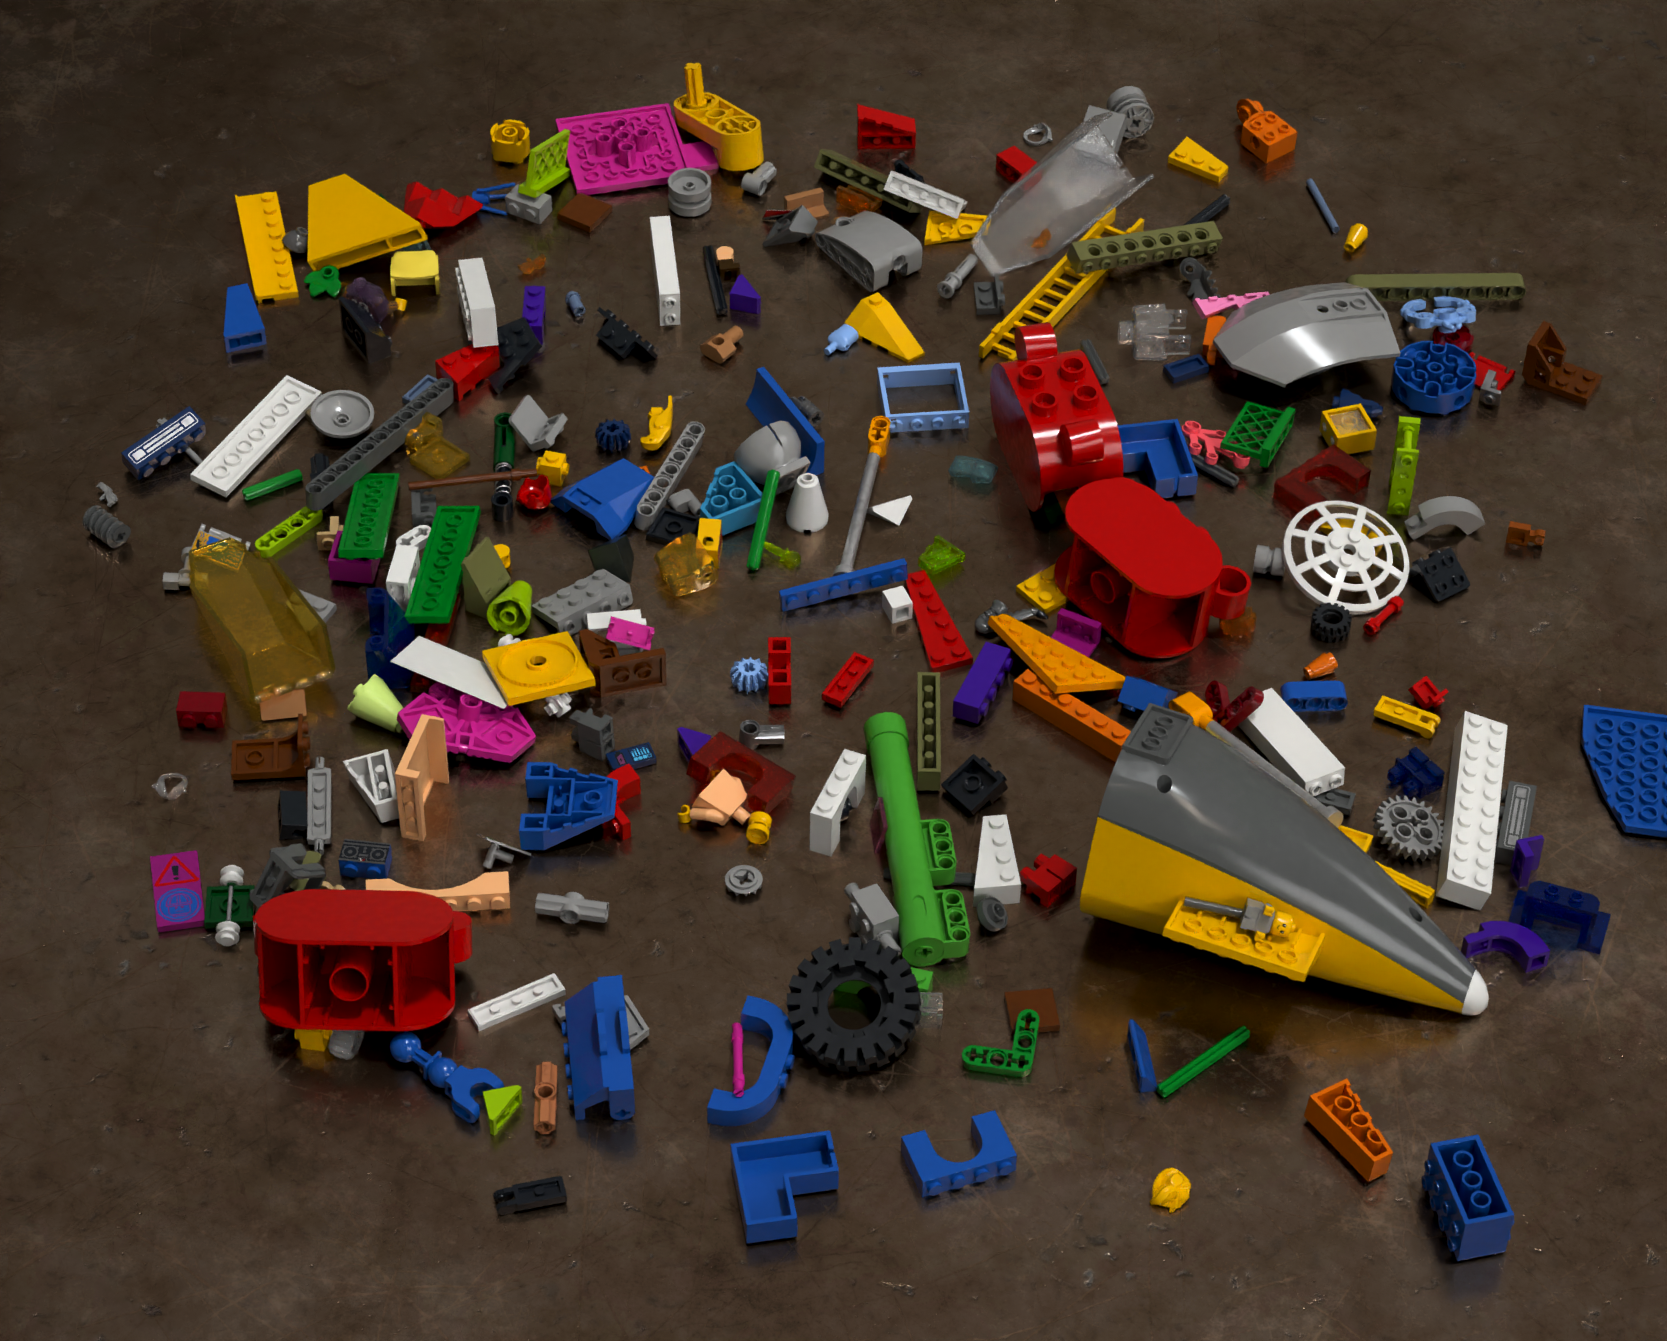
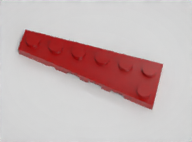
M925 570L908 574V579L904 580L907 593L913 602V614L917 620V627L926 651L930 672H944L973 664V657Z

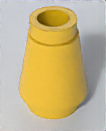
M1357 223L1350 227L1344 244L1346 251L1354 252L1367 239L1368 229L1363 224Z

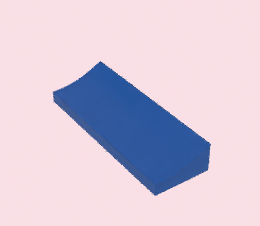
M765 367L756 369L755 383L746 406L763 427L777 421L789 422L796 430L801 441L800 458L806 456L811 462L806 473H811L815 476L824 473L825 441Z

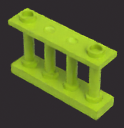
M1399 416L1389 476L1391 490L1387 514L1409 515L1419 450H1416L1421 418Z

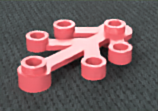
M1186 421L1181 429L1184 436L1190 441L1188 448L1190 454L1199 455L1202 445L1198 443V439L1204 442L1206 450L1204 461L1207 464H1217L1218 455L1215 453V450L1232 459L1233 465L1236 468L1244 469L1249 465L1251 457L1220 448L1226 432L1222 430L1201 429V425L1195 421ZM1237 441L1229 442L1232 444H1238Z

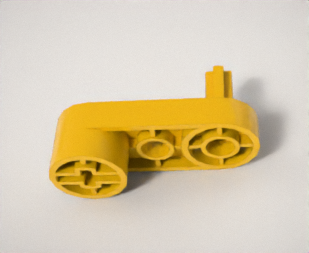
M685 64L684 74L687 94L678 97L674 101L675 123L715 147L718 165L723 169L744 171L761 165L764 161L760 121L721 97L704 92L701 64Z

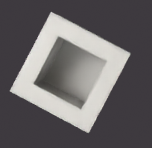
M903 585L882 591V608L892 624L912 619L913 602Z

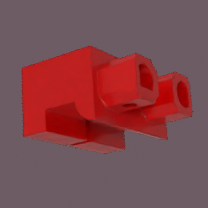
M1041 853L1034 861L1035 871L1027 866L1020 871V880L1027 885L1026 893L1031 894L1033 892L1040 898V903L1046 908L1076 884L1077 867L1056 854L1049 858Z

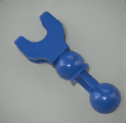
M410 1031L399 1032L391 1039V1055L399 1062L407 1063L414 1061L423 1067V1078L429 1079L436 1087L445 1088V1094L452 1100L453 1112L469 1123H474L480 1117L479 1105L473 1098L483 1095V1091L504 1087L501 1079L485 1068L467 1069L462 1065L458 1067L452 1059L442 1057L440 1051L431 1056L421 1049L420 1039Z

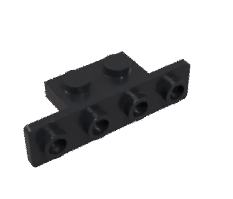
M600 307L597 309L608 321L596 336L623 359L637 345L654 359L658 357L653 351L655 347L647 340L642 342V336L635 330L630 332L628 330L630 327L621 319L616 321L617 316L609 309L606 311Z

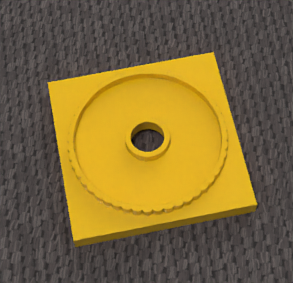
M568 631L522 640L517 643L482 651L483 660L508 706L596 686L595 677Z

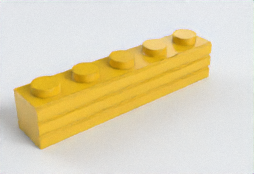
M1375 861L1417 904L1428 908L1434 899V889Z

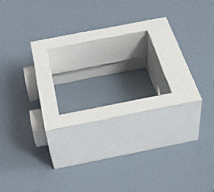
M396 545L386 579L389 613H406L420 566L418 547Z
M640 609L587 613V628L598 634V631L608 629L611 616L646 625V618H641ZM610 640L616 643L620 656L643 652V648Z

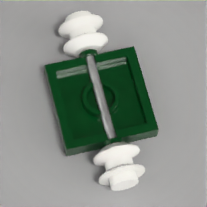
M236 865L223 867L220 871L221 886H208L206 893L205 929H216L215 939L223 946H232L239 942L240 928L253 927L255 904L250 900L249 893L252 889H255V885H243L244 871Z

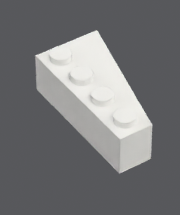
M1007 815L983 816L973 907H977L981 900L989 896L995 897L1002 904L1020 903L1021 882Z

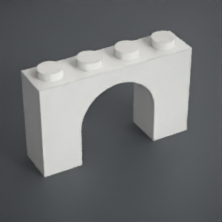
M844 749L810 812L811 851L832 856L840 841V820L847 796L851 806L857 809L865 794L866 755Z

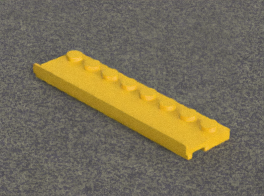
M265 192L239 197L236 194L235 201L255 299L258 300V303H262V299L274 298V301L298 298V289L290 252L282 241L285 229L277 192Z

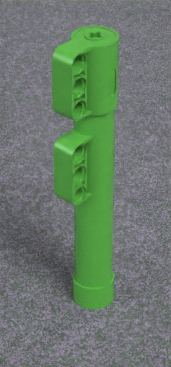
M894 712L875 714L865 722L863 730L867 752L872 763L894 891L893 905L899 915L898 934L902 956L908 964L917 967L936 964L943 958L963 957L969 952L970 930L963 895L955 889L935 890L933 886L949 885L955 880L956 856L950 825L943 819L921 820L908 751L910 744L904 718Z

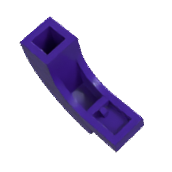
M1507 921L1480 923L1477 933H1470L1464 936L1461 952L1466 958L1489 951L1507 953L1519 962L1526 973L1546 967L1550 954L1549 948L1537 934L1524 926Z

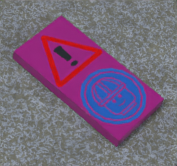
M197 850L150 856L158 932L205 926Z

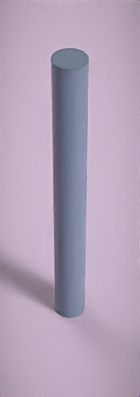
M1308 179L1306 184L1332 232H1339L1340 228L1313 179Z

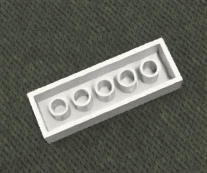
M483 258L458 260L459 267L455 268L458 283L457 295L468 341L472 340L474 348L498 345L495 305Z

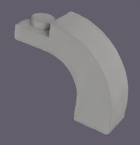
M1456 496L1438 497L1418 505L1420 512L1404 521L1409 536L1413 540L1440 525H1456L1467 535L1485 525L1480 509L1473 502Z

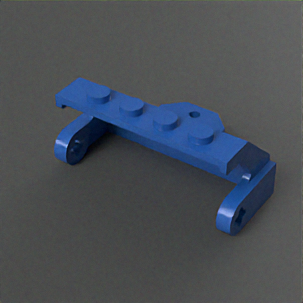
M622 975L597 977V982H592L565 1001L566 1022L561 1023L563 1037H568V1043H563L565 1058L570 1057V1064H565L567 1079H572V1085H567L569 1100H574L575 1120L585 1119V1109L604 1100L609 1101L610 1116L612 1118L625 1120L635 1114V1099Z

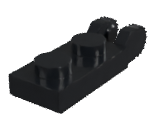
M562 1176L514 1184L512 1187L499 1189L493 1193L494 1201L500 1202L496 1205V1211L499 1215L512 1214L516 1210L520 1211L567 1202V1194Z

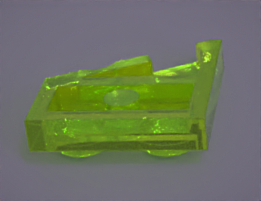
M937 535L934 538V543L928 545L926 551L918 558V566L934 575L965 561V552Z

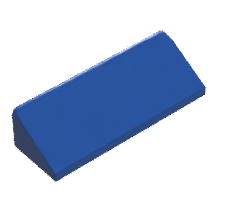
M1131 1019L1128 1021L1127 1038L1139 1091H1156L1157 1082L1146 1034Z

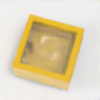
M1361 403L1322 411L1319 430L1335 457L1374 449L1377 430Z

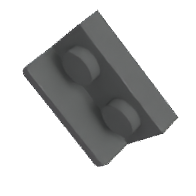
M994 273V282H974L976 314H1001V306H1005V294H1001L1003 293V281H999V274Z

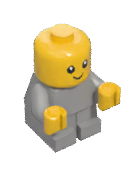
M1247 898L1240 917V928L1255 931L1254 940L1261 943L1264 941L1266 933L1269 932L1282 938L1288 937L1290 932H1294L1296 924L1293 923L1294 918L1291 914L1281 911L1275 912V908L1271 904H1264Z

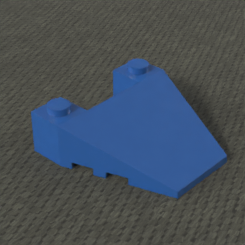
M527 762L525 777L527 798L548 799L546 814H521L519 826L521 850H546L615 818L618 780L593 773L589 775L578 773V769L574 768L569 770L558 768L557 764L551 762Z

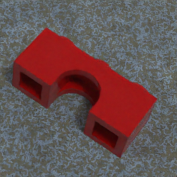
M768 637L769 704H791V637Z

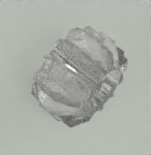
M332 1030L328 1044L330 1053L341 1059H352L361 1047L365 1031Z

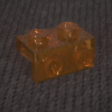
M839 185L837 187L836 202L856 212H875L882 206V199L855 186L849 185L845 188Z

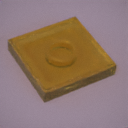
M438 436L410 456V463L435 479L447 477L470 460L468 453L441 436Z

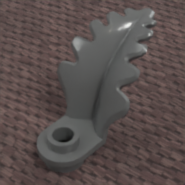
M1189 257L1182 260L1180 272L1191 282L1187 296L1190 297L1194 294L1192 302L1195 298H1200V300L1214 296L1221 298L1219 294H1215L1218 288H1212L1215 280H1209L1212 274L1211 270L1206 271V268L1194 258ZM1188 265L1192 266V267H1193V270H1192V271H1188V270L1186 269V266H1188Z

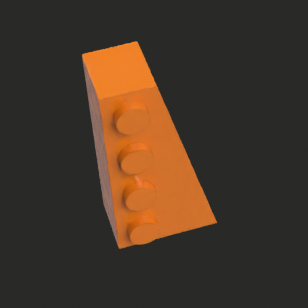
M1346 1078L1310 1095L1304 1117L1369 1182L1387 1173L1393 1151L1380 1130L1375 1129L1373 1126L1372 1117L1363 1110L1360 1105V1098L1357 1093L1353 1094L1350 1089L1351 1084Z

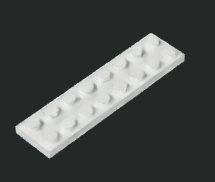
M286 375L190 474L191 480L227 497L305 416L306 410L311 409L315 400L322 395V392Z

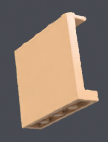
M421 715L395 772L400 831L403 838L424 841L426 836L424 805L434 782L449 784L444 718Z

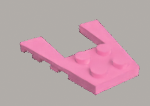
M1268 292L1247 293L1244 296L1228 295L1224 298H1218L1217 296L1202 300L1195 298L1192 304L1201 319H1205L1231 308L1237 310L1255 299L1270 294Z

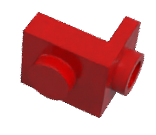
M1427 675L1408 689L1424 710L1431 706L1434 708L1438 707L1445 701L1443 696L1449 692L1447 689L1439 692Z

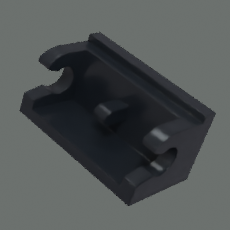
M280 790L277 805L279 840L302 839L303 833H294L293 831L307 830L308 827L306 791Z

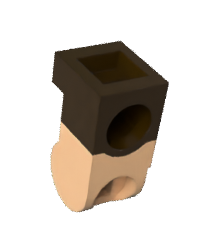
M728 246L719 247L716 250L721 282H735L738 275H740V264L734 263V250Z

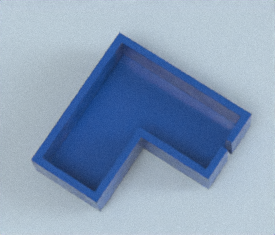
M1178 419L1118 425L1123 452V473L1145 470L1150 488L1162 498L1173 497V494H1177V496L1196 494L1198 474Z
M830 1130L730 1144L731 1167L747 1243L797 1237V1214L793 1195L838 1189L839 1169Z

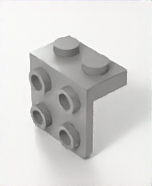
M530 395L523 397L509 417L511 426L533 452L551 447L555 443V437L563 431V426L568 420L563 413L548 418Z

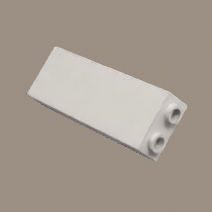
M670 216L650 217V248L660 326L681 325L680 290Z
M1272 688L1262 691L1264 693L1262 704L1238 725L1279 771L1310 795L1316 796L1344 785L1345 767Z

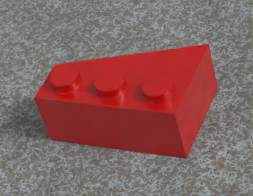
M857 104V149H915V119Z
M473 344L435 360L436 378L452 380L454 397L461 401L463 395L468 390L472 391L475 389V384L480 380L484 381L500 367L499 348L496 345L474 348Z

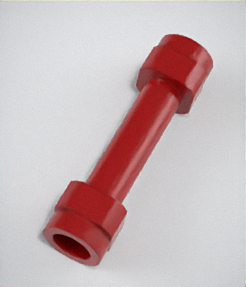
M1399 596L1390 598L1387 601V606L1375 618L1370 617L1363 625L1364 631L1369 635L1376 633L1385 619L1392 613H1398L1401 610V607L1404 605L1402 598Z

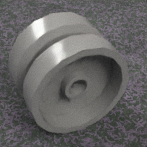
M683 168L670 175L668 179L669 208L674 213L692 217L704 214L710 209L711 179L706 172L695 168Z

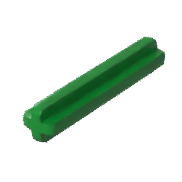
M299 469L292 470L244 488L242 495L246 501L302 481V473Z

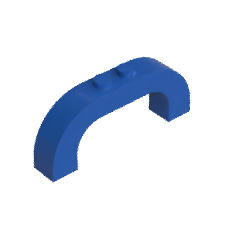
M747 996L741 1012L742 1029L764 1035L769 1039L771 1045L758 1081L754 1086L745 1090L743 1096L736 1097L734 1092L714 1088L707 1106V1123L721 1126H740L754 1122L772 1109L778 1099L781 1088L786 1087L788 1074L786 1073L788 1069H792L795 1058L792 1055L793 1029L787 1015L775 1004L761 998Z

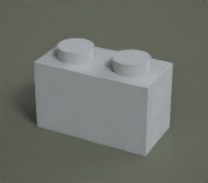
M517 184L505 196L506 212L541 224L552 212L551 195L543 193L537 198L518 193L520 184Z

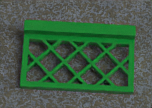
M1247 401L1222 440L1220 448L1260 459L1259 466L1268 468L1293 426L1296 409L1287 407L1285 412ZM1248 410H1252L1257 413H1250ZM1263 418L1264 421H1257L1256 419ZM1248 420L1251 422V423H1247V424H1244V423H1243V421H1248ZM1269 426L1271 429L1264 430L1263 427ZM1255 428L1258 430V431H1254V432H1251V431H1250V429H1255ZM1238 431L1244 432L1243 434H1237ZM1257 437H1264L1262 440L1257 439ZM1250 439L1251 441L1244 442L1243 440ZM1237 441L1238 444H1232L1229 442ZM1257 447L1259 451L1250 448Z

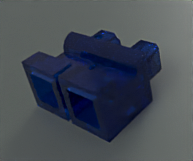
M1415 746L1409 750V754L1402 759L1396 758L1395 766L1388 770L1387 779L1392 784L1402 781L1401 790L1408 798L1417 795L1421 799L1442 788L1445 772L1432 760L1429 761V758Z

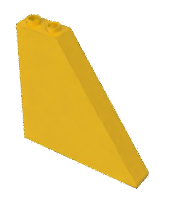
M346 174L308 185L307 262L313 271H320L325 266H334L339 269L428 240L420 222Z

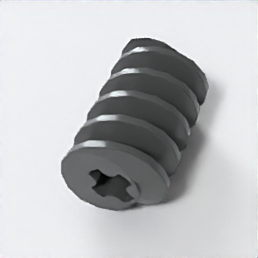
M99 505L90 507L83 517V527L109 547H120L130 537L131 528Z

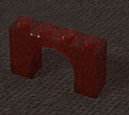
M1333 444L1327 449H1323L1318 455L1308 459L1304 464L1292 469L1285 476L1278 478L1274 483L1273 498L1295 514H1298L1310 505L1327 501V498L1308 485L1309 482L1319 479L1330 480L1355 495L1369 486L1371 470ZM1315 509L1304 515L1302 519L1311 524L1322 516Z
M721 731L691 756L686 772L687 775L704 785L723 769L738 770L749 774L757 783L748 791L743 808L750 813L760 811L767 814L792 792L796 775Z

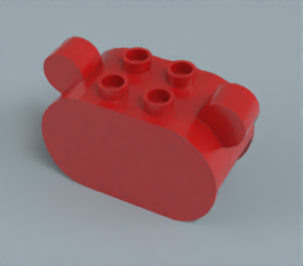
M1049 322L1017 327L1015 329L1014 341L1018 360L996 363L993 366L990 378V400L994 428L1000 447L1026 505L1032 512H1035L1042 508L1044 496L1057 490L1072 487L1081 488L1097 480L1123 477V452L1115 415L1085 353L1079 349L1058 353L1055 333Z
M1125 477L1102 479L1088 483L1075 491L1069 498L1065 509V521L1075 537L1073 545L1060 555L1055 564V584L1070 601L1091 619L1102 623L1101 627L1126 649L1150 658L1179 656L1193 650L1204 640L1211 616L1230 620L1240 617L1245 612L1251 586L1250 577L1238 567L1222 565L1221 551L1211 538L1209 532L1201 526H1196L1181 514L1180 509L1175 503L1164 500L1151 488Z
M337 889L299 890L268 900L260 906L253 916L255 955L258 957L259 1009L262 1016L269 1022L290 1029L413 1031L433 1026L446 1019L454 1010L455 964L466 961L472 955L471 917L466 913L453 911L451 906L444 900L422 892Z

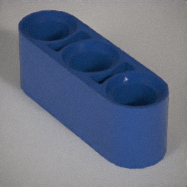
M1341 681L1287 682L1280 688L1283 701L1294 712L1338 711L1344 709L1348 704L1345 685Z

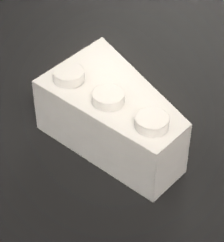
M388 749L343 761L349 779L380 822L398 819L395 770Z

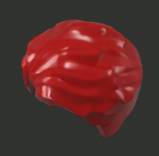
M539 475L535 480L528 477L525 478L523 485L520 486V490L517 493L516 501L533 510L547 507L552 500L548 477Z

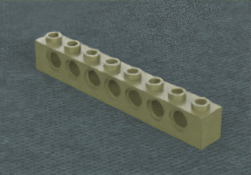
M1214 221L1071 242L1066 256L1075 274L1088 273L1090 271L1107 270L1115 267H1125L1154 261L1159 262L1206 253L1211 254L1218 251L1223 238Z

